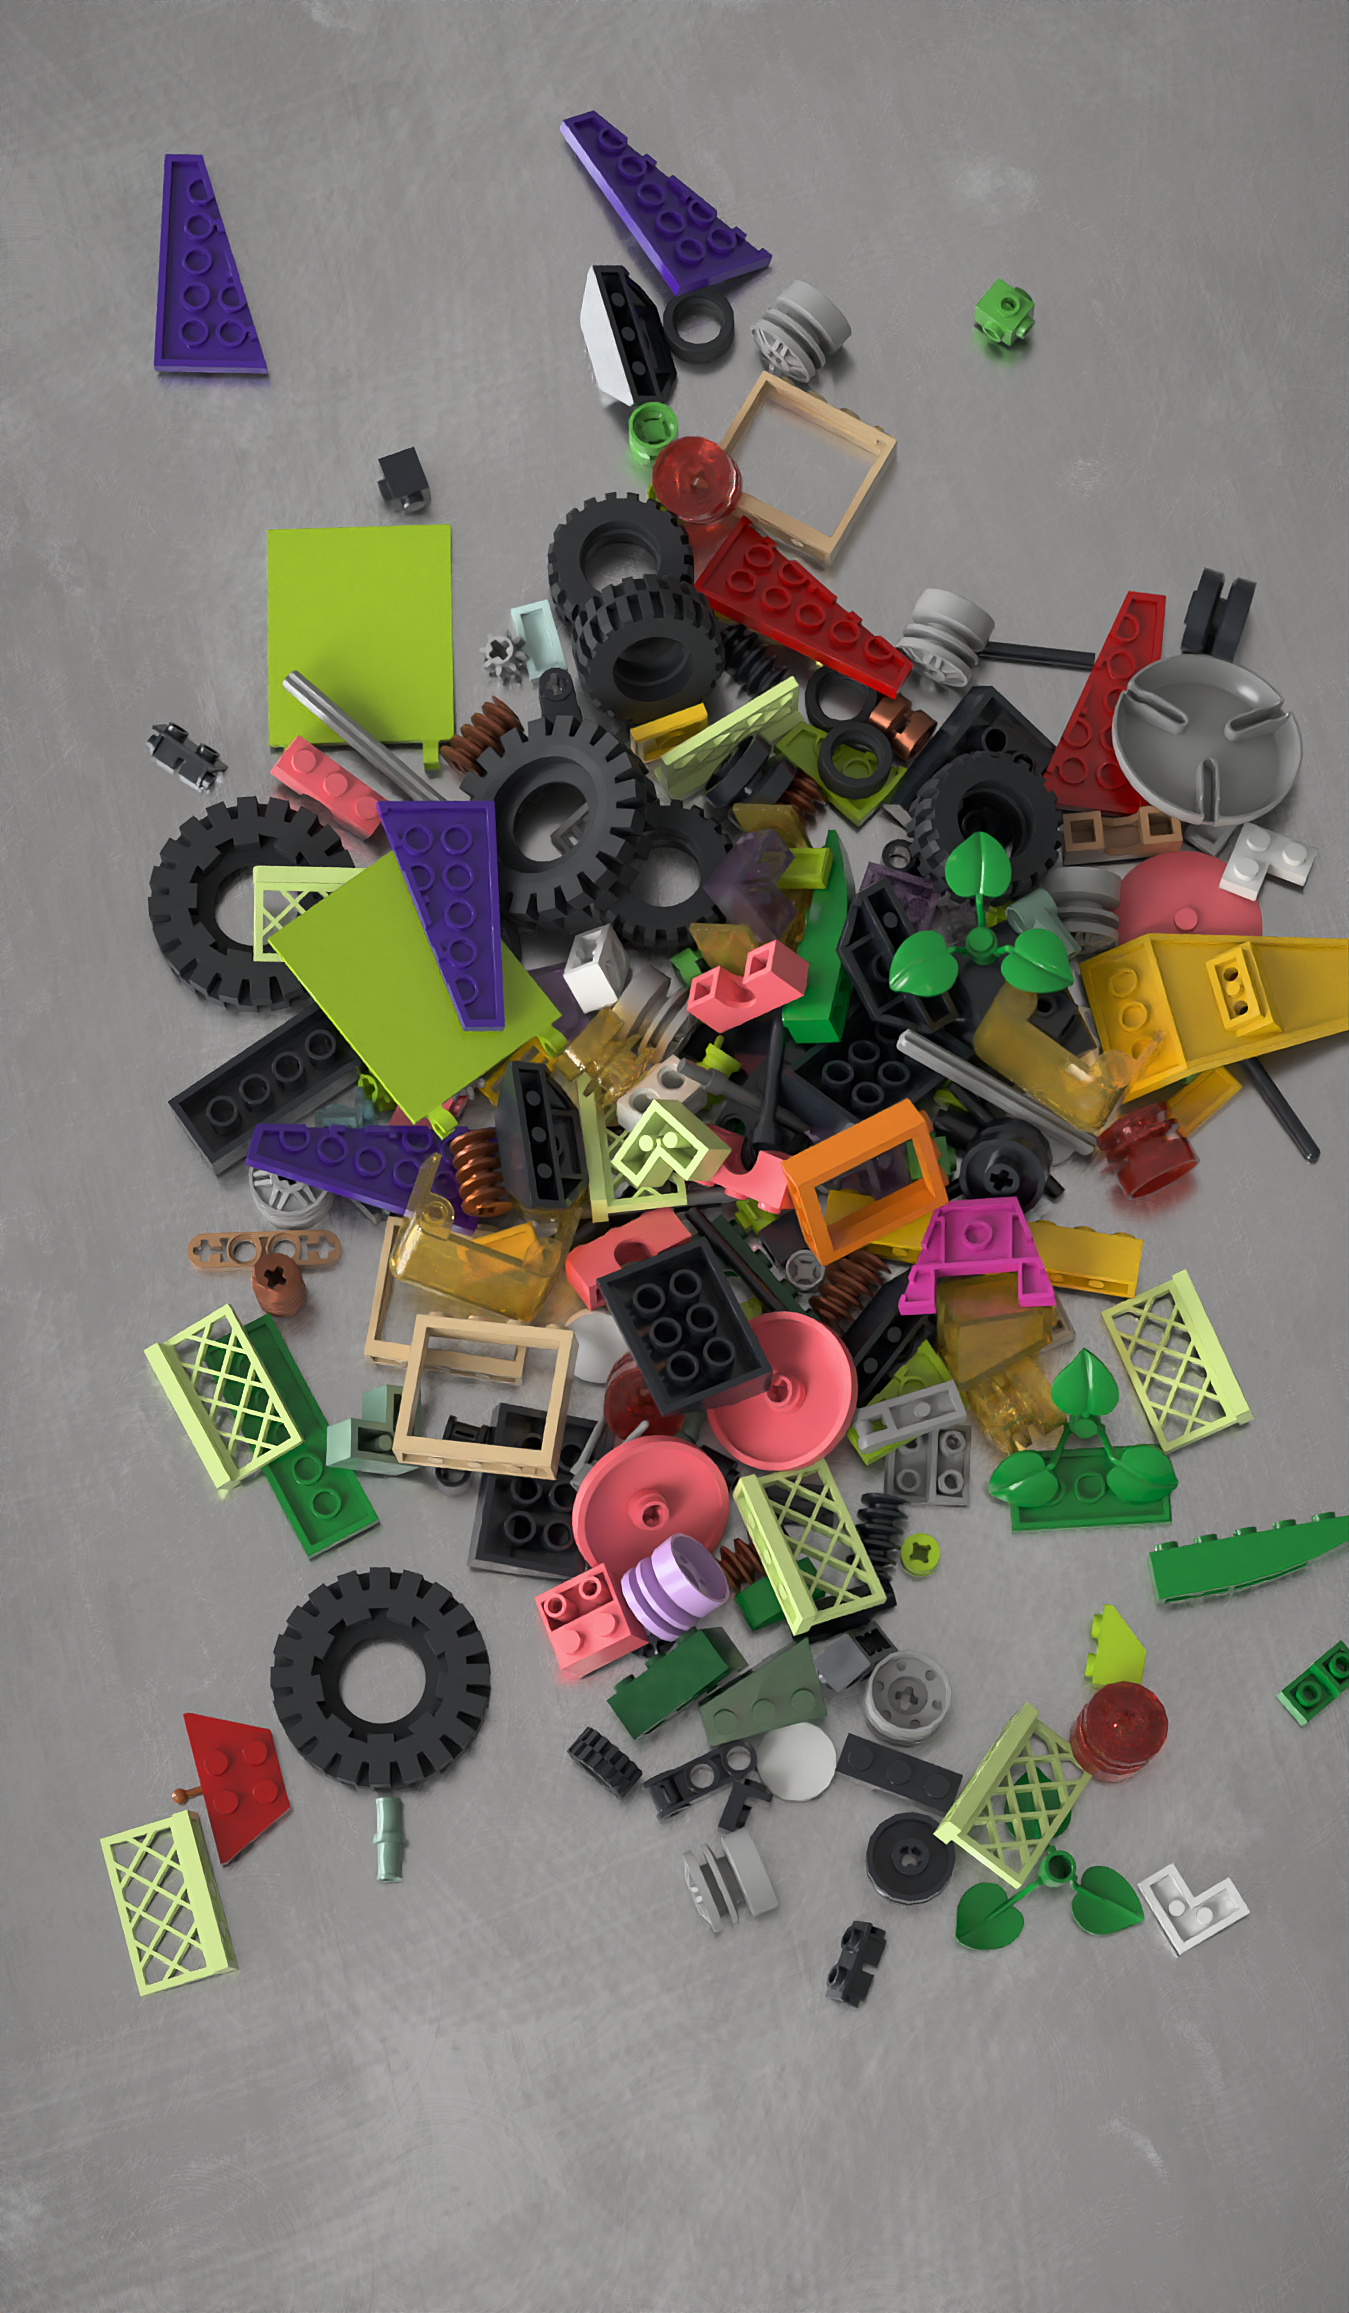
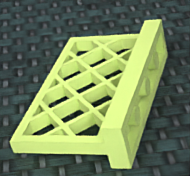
M791 676L660 756L661 766L654 769V772L670 798L683 801L701 790L721 761L751 732L757 730L773 746L800 721L806 722L798 710L799 685L794 677Z
M254 867V961L284 962L276 953H263V936L273 926L278 931L283 927L278 921L293 907L300 914L306 912L298 902L308 892H318L325 898L328 896L326 892H334L366 868ZM264 891H279L290 902L275 919L263 907ZM287 891L302 893L294 899ZM263 915L271 922L264 929Z
M591 1069L576 1070L577 1093L589 1175L588 1186L593 1223L609 1221L608 1213L687 1205L685 1180L676 1170L675 1173H671L668 1180L677 1185L678 1193L660 1194L652 1189L653 1187H637L610 1161V1158L621 1148L630 1133L625 1130L620 1136H617L606 1128L615 1116L618 1117L617 1103L614 1104L603 1097L601 1089L619 1087L624 1091L626 1088L632 1085L634 1087L643 1080L649 1070L592 1076ZM604 1108L608 1110V1112L605 1115ZM608 1140H609L610 1142H612V1144L609 1146V1148H608ZM612 1173L616 1175V1177L613 1180ZM624 1181L638 1190L632 1198L615 1199L614 1191Z
M1186 1269L1171 1275L1172 1280L1135 1296L1134 1299L1130 1298L1101 1312L1162 1450L1166 1454L1237 1422L1242 1425L1255 1419ZM1171 1293L1176 1305L1170 1319L1150 1313L1155 1299ZM1143 1304H1146L1144 1310L1137 1308ZM1126 1312L1141 1316L1133 1336L1118 1331L1113 1318ZM1179 1313H1180V1315H1181V1317H1182V1319H1183L1185 1325L1176 1322ZM1147 1318L1167 1325L1160 1345L1140 1339ZM1173 1328L1190 1334L1191 1342L1186 1354L1166 1348ZM1122 1339L1131 1342L1128 1350L1126 1349ZM1137 1344L1157 1351L1149 1371L1133 1365L1131 1359ZM1195 1348L1200 1356V1359L1192 1357ZM1163 1353L1183 1360L1176 1380L1156 1374ZM1189 1363L1205 1368L1207 1377L1202 1389L1181 1383ZM1138 1374L1146 1376L1144 1385H1142ZM1153 1379L1173 1386L1165 1406L1150 1401L1147 1396ZM1211 1383L1217 1395L1208 1392ZM1179 1389L1199 1395L1192 1415L1171 1409ZM1205 1398L1221 1403L1226 1416L1211 1423L1197 1418ZM1154 1409L1162 1412L1160 1420H1158ZM1170 1414L1189 1421L1184 1435L1168 1442L1163 1431L1168 1415ZM1195 1424H1198V1425L1202 1426V1427H1200V1428H1198V1429L1192 1431Z
M231 1304L224 1305L162 1344L155 1343L144 1350L217 1488L228 1491L241 1484V1480L305 1442ZM227 1317L233 1328L228 1345L210 1340L214 1324ZM204 1331L202 1338L195 1336ZM189 1339L201 1342L195 1365L183 1362L175 1347ZM238 1339L243 1349L236 1347ZM208 1345L227 1349L221 1372L203 1368ZM234 1351L246 1354L251 1362L247 1379L228 1374ZM186 1367L194 1369L192 1377L188 1373ZM201 1372L219 1376L213 1399L202 1397L197 1389ZM256 1373H257V1375H258V1377L260 1378V1380H261L262 1383H259V1382H255V1381H254V1380H255ZM227 1379L245 1383L239 1406L221 1402ZM253 1386L266 1389L270 1397L265 1413L247 1409ZM205 1402L212 1403L210 1412ZM219 1406L238 1411L232 1434L220 1431L215 1423ZM274 1408H276L280 1417L273 1416ZM245 1413L264 1418L258 1441L239 1436ZM271 1420L284 1423L291 1436L290 1439L278 1446L265 1443ZM223 1436L230 1438L229 1445H227ZM238 1440L256 1445L252 1462L242 1468H239L234 1458ZM264 1447L272 1449L262 1455Z
M825 1458L797 1471H779L759 1478L752 1474L739 1479L732 1496L794 1636L808 1632L812 1625L885 1603L887 1597ZM818 1472L824 1485L821 1495L799 1486L802 1477ZM777 1485L790 1491L791 1493L785 1506L770 1500L764 1488ZM795 1494L816 1504L810 1518L789 1509ZM820 1506L837 1514L840 1522L836 1530L815 1521ZM775 1513L780 1515L779 1519H777ZM784 1517L806 1527L800 1541L784 1534L780 1526ZM810 1529L832 1539L826 1553L804 1544ZM836 1541L852 1548L855 1555L852 1565L830 1556ZM791 1548L796 1550L794 1555L791 1551ZM800 1552L822 1562L816 1576L799 1569L796 1560ZM826 1564L848 1574L842 1588L819 1579ZM853 1576L866 1582L872 1595L860 1598L847 1592L846 1588L851 1577ZM806 1583L811 1585L810 1589H808ZM815 1587L837 1597L833 1607L821 1611L817 1610L812 1598ZM841 1600H844V1601L847 1602V1603L840 1604Z
M1028 1702L1011 1716L934 1833L935 1836L946 1844L951 1840L956 1842L1016 1889L1023 1884L1098 1768L1096 1763L1038 1720L1036 1717L1040 1711ZM1033 1733L1046 1742L1049 1755H1032L1029 1739ZM1022 1751L1023 1757H1018ZM1060 1761H1071L1081 1768L1083 1773L1079 1779L1065 1781ZM1051 1762L1055 1782L1039 1783L1035 1764ZM1025 1765L1030 1784L1013 1786L1010 1773L1011 1766ZM1003 1780L1004 1787H998ZM1067 1788H1072V1790L1068 1794ZM1057 1789L1061 1807L1056 1810H1045L1041 1791ZM1032 1792L1036 1811L1020 1813L1015 1793ZM1006 1794L1010 1814L994 1816L990 1798L993 1795ZM983 1811L984 1817H979V1815ZM1048 1818H1053L1049 1824ZM1038 1819L1042 1833L1041 1838L1026 1840L1022 1821ZM1012 1822L1017 1841L1000 1843L996 1823ZM986 1824L991 1844L980 1845L968 1836L967 1833L973 1825ZM1028 1848H1033L1032 1852L1029 1854ZM1019 1849L1022 1867L1018 1873L1005 1864L1003 1850Z
M185 1810L172 1814L170 1818L100 1839L140 1996H147L218 1973L224 1974L239 1969L198 1813ZM171 1828L174 1844L166 1857L149 1846L158 1831ZM147 1835L143 1843L136 1840V1838ZM129 1841L140 1848L129 1869L117 1862L113 1845ZM146 1852L164 1861L153 1882L135 1873ZM176 1854H178L180 1864L173 1861ZM170 1865L182 1871L185 1881L177 1896L159 1886ZM119 1870L126 1873L123 1880L121 1879ZM132 1877L150 1887L139 1907L128 1902L125 1890ZM156 1891L174 1900L163 1921L146 1912ZM187 1892L190 1903L183 1900ZM180 1904L192 1910L195 1919L187 1935L170 1926ZM129 1909L136 1912L133 1919L131 1918ZM142 1916L160 1926L149 1947L138 1941L135 1929ZM166 1930L184 1939L174 1960L155 1951ZM197 1931L199 1934L200 1942L194 1939ZM190 1944L203 1950L207 1967L190 1971L180 1965ZM140 1948L146 1951L143 1959L141 1956ZM152 1956H155L169 1964L170 1967L162 1981L149 1985L145 1969ZM177 1969H178L179 1971L185 1973V1974H182V1975L173 1977V1975L175 1974V1972H176Z

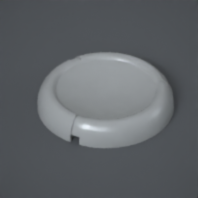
M1185 654L1171 656L1151 663L1141 669L1130 679L1127 690L1121 692L1112 721V741L1115 755L1121 770L1132 787L1146 801L1167 815L1191 824L1210 825L1211 827H1227L1246 823L1265 815L1277 806L1288 794L1298 777L1303 759V744L1300 728L1293 712L1290 711L1285 714L1280 707L1285 700L1272 685L1255 672L1240 664L1226 662L1209 655Z

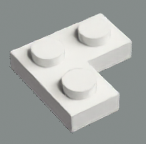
M1246 822L1218 888L1255 901L1266 873L1304 886L1318 849Z
M1171 1863L1137 1885L1179 1955H1182L1250 1914V1910L1229 1877L1194 1898L1174 1863Z

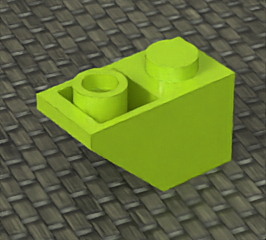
M1104 1604L1102 1614L1094 1613L1091 1637L1098 1638L1096 1654L1088 1653L1084 1677L1092 1678L1090 1689L1138 1697L1141 1691L1147 1651L1115 1607L1110 1604Z

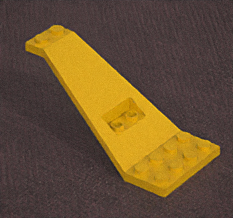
M1147 933L1078 964L1116 1099L1122 1104L1198 1072L1349 1030V938ZM1238 972L1237 978L1229 982L1230 976ZM1248 1006L1247 1012L1243 1015H1239L1240 1010L1243 1007Z

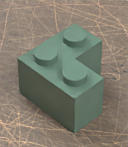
M386 1384L363 1393L362 1419L350 1418L327 1427L326 1466L397 1476L420 1468V1465L399 1463L392 1450L403 1386ZM421 1389L419 1392V1398L412 1431V1436L420 1437L421 1434Z

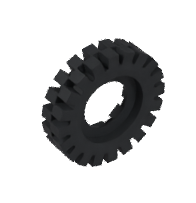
M557 715L555 724L546 717L528 721V737L516 727L502 735L500 739L506 752L500 755L489 746L477 759L487 772L483 777H480L468 771L459 789L471 797L470 801H495L500 916L508 922L511 920L519 927L535 930L537 924L546 931L564 929L565 918L575 926L593 919L591 903L605 911L618 901L619 898L611 887L616 881L628 889L631 887L640 874L629 864L631 859L637 858L647 861L654 844L642 833L644 831L657 830L658 811L648 803L658 798L654 782L645 776L649 771L642 760L629 747L599 724L585 718L583 722H580L574 716ZM568 783L576 786L584 794L589 810L587 826L579 842L568 853L554 860L535 861L526 857L520 851L515 839V832L521 816L519 811L526 800L530 802L549 784Z
M256 796L238 797L237 806L226 808L224 801L206 808L208 816L198 820L193 815L179 827L181 835L176 841L172 838L168 839L159 853L162 860L160 866H154L149 882L152 893L151 897H148V910L153 926L152 930L162 956L171 971H175L179 975L181 983L195 994L199 991L205 994L208 1002L226 1008L227 1004L231 1003L237 1005L238 1011L258 1013V1007L261 1005H270L271 1011L291 1007L289 1000L300 996L304 1002L312 996L285 962L254 961V946L238 943L229 938L220 929L214 916V897L221 882L230 873L244 866L355 868L348 849H344L341 838L329 824L324 827L320 824L318 815L302 806L298 811L291 809L287 800L270 797L268 804H259ZM308 892L298 903L307 911L324 898L318 892ZM270 943L263 945V953L278 954Z
M370 1567V1572L357 1574L356 1570L337 1576V1582L329 1586L323 1583L309 1593V1600L302 1607L297 1605L286 1620L288 1626L284 1634L278 1635L273 1651L275 1656L274 1667H270V1687L273 1691V1704L278 1719L290 1742L293 1743L299 1754L312 1767H317L325 1776L341 1784L346 1782L353 1784L356 1789L376 1791V1788H389L390 1791L410 1788V1783L419 1780L425 1783L440 1775V1770L449 1763L453 1765L467 1751V1744L472 1738L476 1739L484 1723L483 1716L485 1709L489 1708L491 1695V1669L481 1631L478 1630L472 1615L463 1603H459L453 1597L452 1592L436 1581L433 1584L424 1580L421 1574L405 1569L403 1573L391 1572L390 1567ZM376 1636L394 1637L410 1645L421 1658L425 1669V1688L419 1703L409 1714L389 1723H372L357 1717L345 1706L338 1690V1671L347 1652L357 1643Z

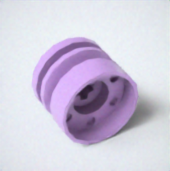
M677 1533L669 1537L654 1549L651 1557L639 1561L637 1566L628 1570L621 1580L625 1599L637 1619L654 1635L670 1642L675 1641L686 1630L696 1626L699 1617L703 1618L710 1615L728 1600L730 1594L728 1581L713 1555L700 1542L683 1533Z

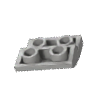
M955 1424L922 1434L885 1455L883 1493L902 1498L911 1504L968 1505L972 1425Z

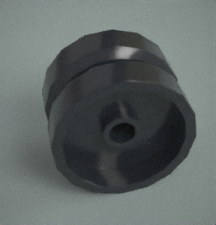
M1205 567L1197 591H1193L1184 620L1186 628L1180 649L1200 654L1205 649L1209 634L1213 633L1216 634L1211 652L1212 656L1233 663L1257 582L1238 577L1233 581L1228 597L1225 599L1221 597L1226 580L1224 573Z
M757 730L744 737L729 752L711 774L701 791V796L715 808L723 807L730 803L727 817L742 831L749 829L769 811L788 788L798 770V765L784 753L769 758L772 744Z
M1011 1117L990 1120L976 1130L962 1159L959 1182L963 1195L967 1200L1016 1196L1023 1214L1027 1213L1036 1206L1042 1197L1046 1182L1051 1173L1053 1155L1049 1141L1037 1127L1025 1120Z
M916 1812L895 1814L881 1822L869 1839L865 1856L867 1879L875 1892L890 1904L906 1908L926 1905L938 1898L950 1883L956 1860L953 1841L951 1840L946 1844L934 1835L940 1823L928 1815ZM907 1854L914 1855L918 1862L916 1867L911 1863L906 1867L903 1866V1857Z

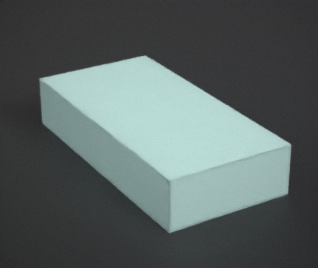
M548 599L512 608L511 616L517 637L520 636L526 642L521 650L529 656V660L525 661L531 684L538 683L541 675L550 668H561L568 672Z

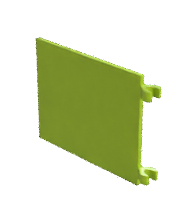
M451 524L267 529L269 747H283L285 751L290 742L298 735L313 746L350 745L284 688L283 681L292 671L296 670L381 744L422 743L424 771H440L439 745L441 742H450V738L454 735Z
M393 850L277 931L267 940L410 1121L415 1125L423 1118H428L432 1128L442 1140L453 1133L455 1127L458 1126L456 1119L442 1107V1104L534 1037L540 1040L543 1049L551 1059L565 1051L564 1047L569 1044L563 1034L552 1026L554 1022L562 1017V1014L502 940L505 1028L503 1031H463Z

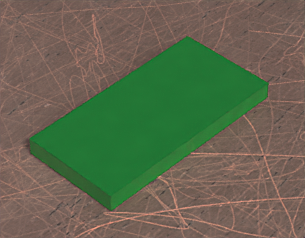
M1150 1444V1445H1154V1446H1156V1447H1158L1159 1449L1162 1450V1447H1161L1160 1444ZM1132 1445L1112 1447L1115 1454L1121 1459L1123 1451ZM1104 1447L1064 1449L1056 1467L1050 1470L1058 1478V1489L1054 1497L1041 1506L1031 1508L1020 1507L1010 1503L1012 1534L1172 1524L1170 1493L1152 1501L1138 1502L1124 1499L1114 1493L1107 1484V1473L1115 1464L1110 1461ZM1055 1450L1038 1452L1042 1454L1045 1463L1051 1460ZM1015 1452L1007 1453L1006 1458Z

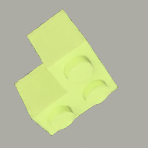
M654 1099L611 1163L637 1187H662L673 1170H676L686 1181H711L732 1149L679 1100Z

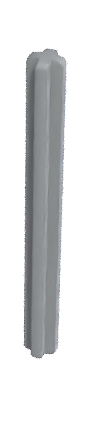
M294 670L285 678L283 686L288 692L414 801H447L301 673Z
M907 1029L899 1036L896 1046L901 1052L1013 1116L1027 1121L1041 1132L1083 1156H1087L1095 1150L1098 1138L1077 1124L911 1029Z

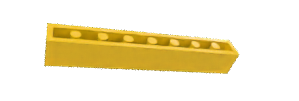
M853 1189L829 1190L824 1217L826 1226L887 1195L874 1197L861 1195L860 1192ZM934 1211L861 1248L878 1258L916 1264L922 1250V1240ZM1048 1220L1026 1221L1052 1286L1134 1299L1143 1239H1137L1133 1235L1124 1232L1114 1234L1099 1233L1086 1226L1062 1227ZM1018 1271L983 1274L1018 1280Z

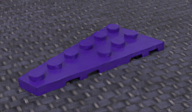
M593 110L562 121L559 129L676 297L769 266L773 255L764 248L757 250L745 240L746 233L737 226L732 229L717 217V210L674 175L668 177L656 167L657 161L647 153L642 156L627 144L628 137Z
M165 154L154 369L161 372L269 374L203 155Z
M377 801L376 809L463 1031H503L505 1028L495 801Z
M257 1124L254 1129L244 1165L472 1237L479 1218L469 1216L462 1210L461 1205L464 1199L459 1195L458 1190L461 1185L456 1180L458 1170L453 1165L455 1155L450 1150V1144L456 1137L472 1131V1129H468V1126H456L455 1131L443 1140L436 1134L434 1129H429L428 1126L367 1125L366 1128H346V1125H330L327 1128L306 1127L305 1124ZM497 1137L489 1140L488 1142L498 1143Z

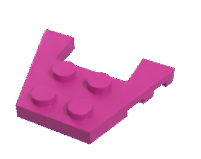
M1017 1197L949 1201L948 1204L934 1210L921 1243V1253L916 1265L912 1266L908 1276L909 1284L905 1294H902L900 1297L898 1308L901 1315L937 1313V1277L1018 1271V1300L1020 1308L1056 1305L1055 1292Z

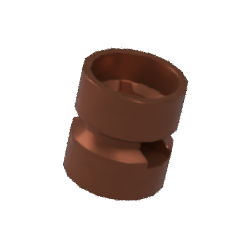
M900 692L895 700L885 696L866 722L882 731L890 741L892 751L906 762L912 760L923 749L938 726V722L923 710L913 711L912 702ZM908 721L910 724L905 728L902 734H900L898 731L902 728L905 722Z

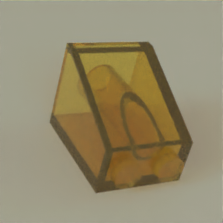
M1018 1271L937 1284V1353L960 1392L974 1388L1052 1343V1327L1057 1325L1055 1306L1020 1307L1018 1300Z

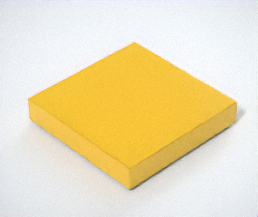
M698 704L630 729L632 752L646 764L660 759V756L708 728V714L704 704Z

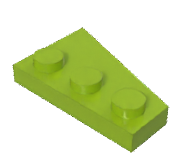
M800 721L774 746L773 752L776 755L784 753L798 765L799 769L810 775L822 788V793L827 800L859 827L881 806L882 801L907 769L900 765L898 768L892 766L887 782L879 792L869 798L851 800L839 797L826 788L819 777L817 768L820 748L828 733ZM845 744L838 746L832 757L833 764L839 772L847 777L856 779L867 778L873 775L878 765L875 754L869 751L863 753Z
M926 1339L913 1357L895 1373L894 1378L867 1406L951 1381L953 1378ZM955 1383L964 1408L967 1410L969 1402ZM881 1419L871 1423L874 1432L885 1429ZM850 1425L845 1433L867 1466L919 1437L916 1436L883 1446L869 1454H861L857 1444L859 1439L857 1430L852 1429Z

